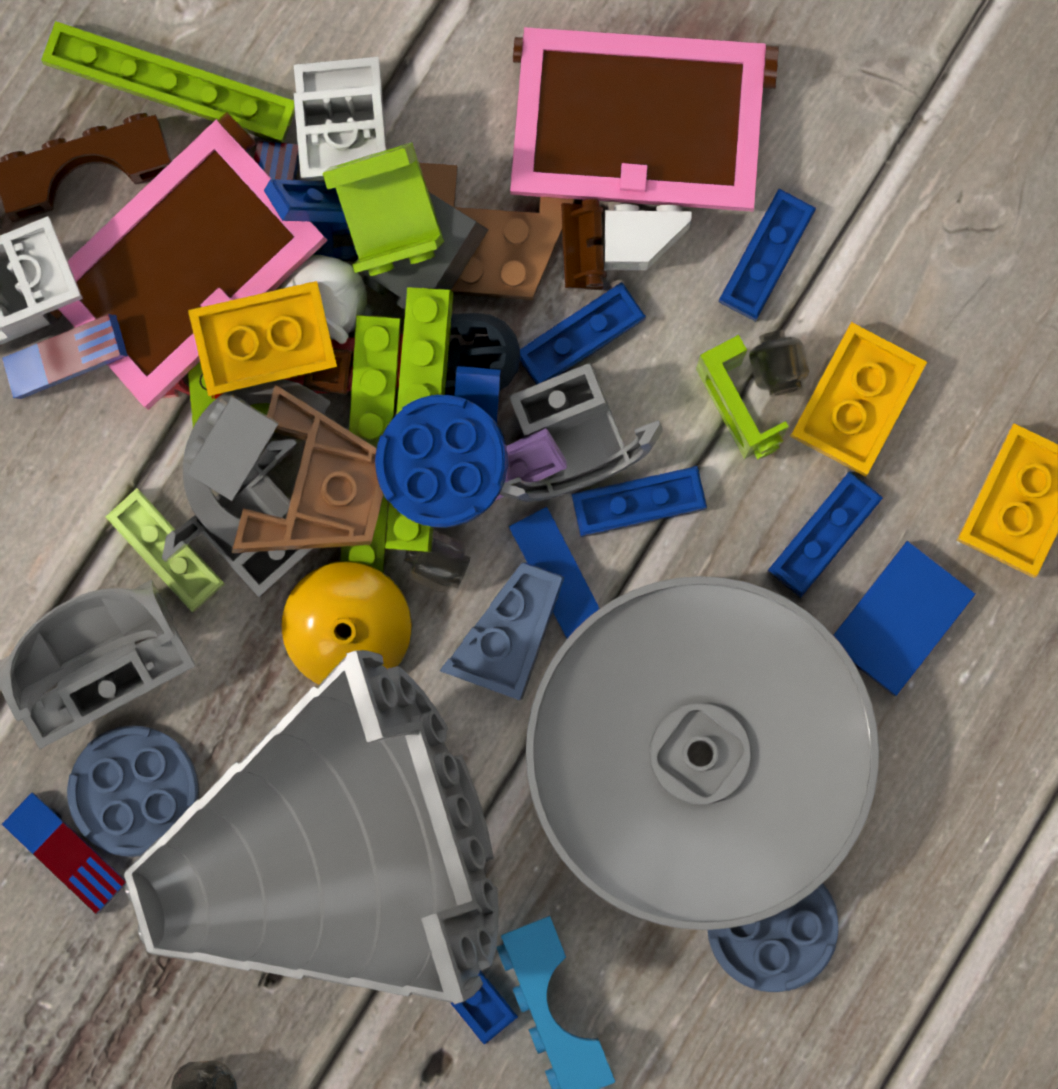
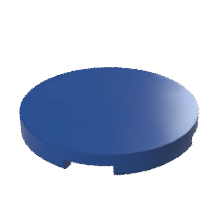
M431 395L410 402L391 420L383 435L379 438L376 449L375 468L384 496L402 515L425 526L449 528L476 519L494 503L506 479L508 453L500 428L486 411L476 404L457 396Z

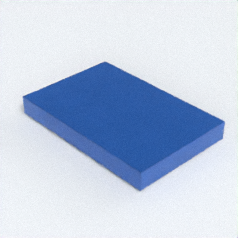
M906 541L833 636L840 642L857 668L893 696H897L972 600L975 593L914 545Z

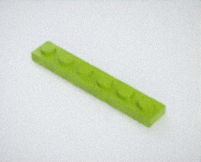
M57 21L54 23L41 58L43 65L213 122L228 112L247 133L277 143H284L295 113L294 100Z
M407 287L396 415L404 406L414 400L431 395H445L453 291ZM389 502L385 549L432 552L434 527L425 526L408 519Z
M356 315L349 431L377 448L380 436L383 435L386 427L395 415L401 318ZM384 494L371 544L342 546L340 561L364 563L384 573L389 504Z

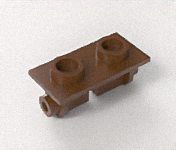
M586 199L582 201V204L562 203L565 288L602 291L603 278L607 277V271H604L603 245H601V215L604 214V208L599 207L598 199Z

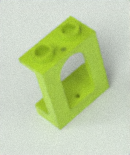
M737 335L702 353L699 357L696 371L743 458L746 459L754 454L757 460L780 449L779 445L784 442L782 438L789 426L785 421L760 434L727 373L742 364L747 352L741 337Z

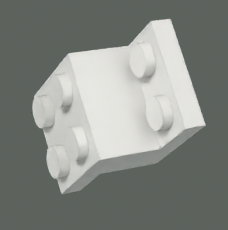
M379 57L294 65L296 93H293L301 180H324L322 173L331 166L386 150L387 139Z
M48 216L0 235V345L51 325L46 313L83 299L52 221Z

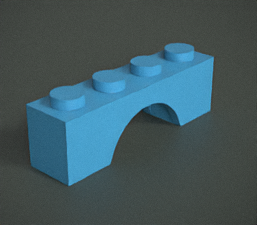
M547 916L502 934L501 938L504 944L496 948L505 971L514 968L520 985L512 989L521 1012L531 1011L536 1026L528 1030L537 1053L540 1054L546 1051L553 1067L545 1070L551 1089H600L615 1083L599 1039L578 1037L567 1032L555 1021L547 1003L548 983L556 967L566 958L551 917Z

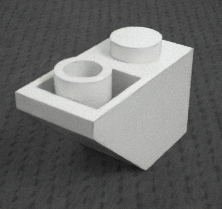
M632 204L615 205L614 211L605 210L604 270L649 269L690 229L692 211H682V207L678 205H660L656 207V211H639V206Z

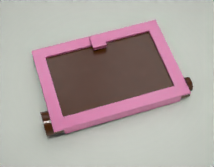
M524 27L523 37L514 38L513 63H521L510 194L754 212L763 88H776L779 46H768L764 43Z
M228 112L207 127L68 260L83 299L50 312L58 320L64 315L74 328L108 314L116 315L128 356L107 365L148 410L200 362L188 310L274 291L328 241L312 222L282 221L264 192L271 178L247 153L256 142Z

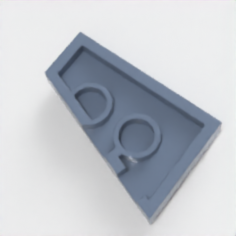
M525 562L521 563L491 602L480 620L471 628L463 642L439 671L514 699L522 700L565 576Z

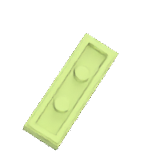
M138 488L105 516L192 613L225 585L190 545L186 546L167 562L162 559L166 536L175 531V529Z

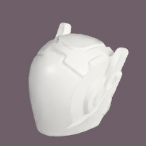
M313 254L283 282V288L317 281L331 340L335 339L340 344H344L348 338V333L356 329V315L371 316L374 308L367 303V291L362 277L354 272L351 264L337 258Z

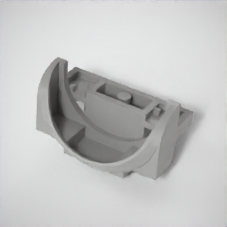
M150 580L135 589L109 588L88 592L62 603L45 614L22 636L11 654L0 660V689L17 722L23 720L39 749H42L195 667V661L174 626L172 614L155 584ZM146 639L139 644L137 643L139 640ZM55 684H57V687H56V688H54L53 690L47 692L50 688H52Z

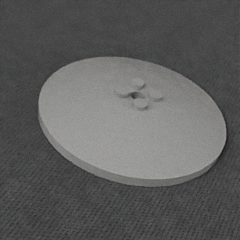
M704 576L674 578L640 587L612 600L576 628L560 647L546 669L532 704L526 740L527 777L534 807L550 843L577 878L598 896L631 915L659 925L695 930L732 928L774 916L795 905L827 880L846 858L867 820L875 794L879 765L877 724L870 697L854 662L840 642L809 612L775 592L744 581ZM698 741L707 743L713 752L710 763L703 767L693 765L689 761L687 754L690 745Z

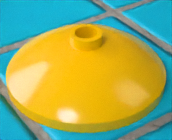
M339 561L316 568L299 581L291 591L284 606L281 627L286 651L294 665L307 678L320 685L347 656L346 654L355 650H367L382 655L384 663L382 666L387 669L398 666L404 658L410 643L412 619L405 596L389 576L364 563ZM340 623L348 624L352 631L351 636L347 638L340 637L336 632V626Z

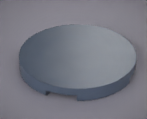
M143 726L118 727L94 738L77 758L69 775L67 786L70 813L80 832L99 848L115 855L128 857L141 856L199 799L198 775L187 752L170 736Z
M822 883L801 901L774 916L742 926L707 930L708 940L720 966L737 982L764 992L790 991L812 981L824 970L831 960L838 939V912L830 892Z

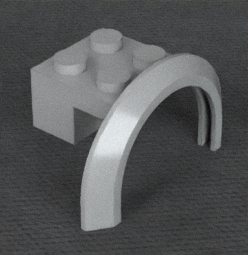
M590 363L510 395L511 403L524 436L527 437L547 428L564 455L567 468L544 478V481L524 482L520 477L504 483L500 495L525 502H533L558 497L600 482L627 469L644 458L663 431L662 425L657 420L635 429V440L625 447L596 372Z
M281 379L225 392L207 407L190 433L183 459V482L187 499L200 522L210 532L232 546L234 545L240 518L223 507L211 489L233 501L278 426V422L250 406L259 403H270L275 384L318 412L325 413L331 401L299 383Z
M292 439L269 443L265 447L264 452L258 457L233 501L221 494L217 495L216 499L229 512L241 518L242 510L245 508L286 519L290 500L267 474L295 448L297 442ZM194 515L185 524L166 536L162 559L167 562L200 534H203L230 563L229 565L260 597L314 548L232 553L233 546L210 532Z

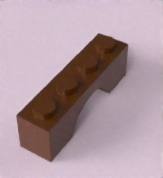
M147 113L134 114L123 120L124 124L107 129V126L92 127L82 133L83 137L71 141H66L65 138L54 139L44 143L41 146L42 150L26 154L25 151H16L2 156L0 162V196L7 216L12 222H17L54 210L55 196L62 181L71 172L85 165L105 164L113 166L125 173L135 185L154 179L172 162L164 133L156 114L148 116Z

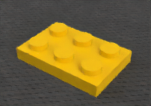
M317 281L188 310L208 396L337 367Z
M851 322L790 437L866 477L923 372L927 361Z
M1013 423L956 541L1035 578L1058 533V444Z

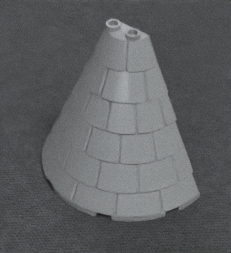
M355 650L347 653V656L319 686H313L241 762H235L201 799H197L171 828L158 838L124 872L126 894L133 903L139 923L138 934L146 947L147 953L195 962L202 961L246 971L253 969L296 979L308 977L407 997L414 994L454 1004L461 1003L471 998L483 985L478 974L480 970L491 967L498 935V888L486 878L485 863L494 857L483 810L462 755L453 756L448 751L444 743L448 727L425 692L401 667L396 666L387 669L382 666L384 664L382 655L367 650Z

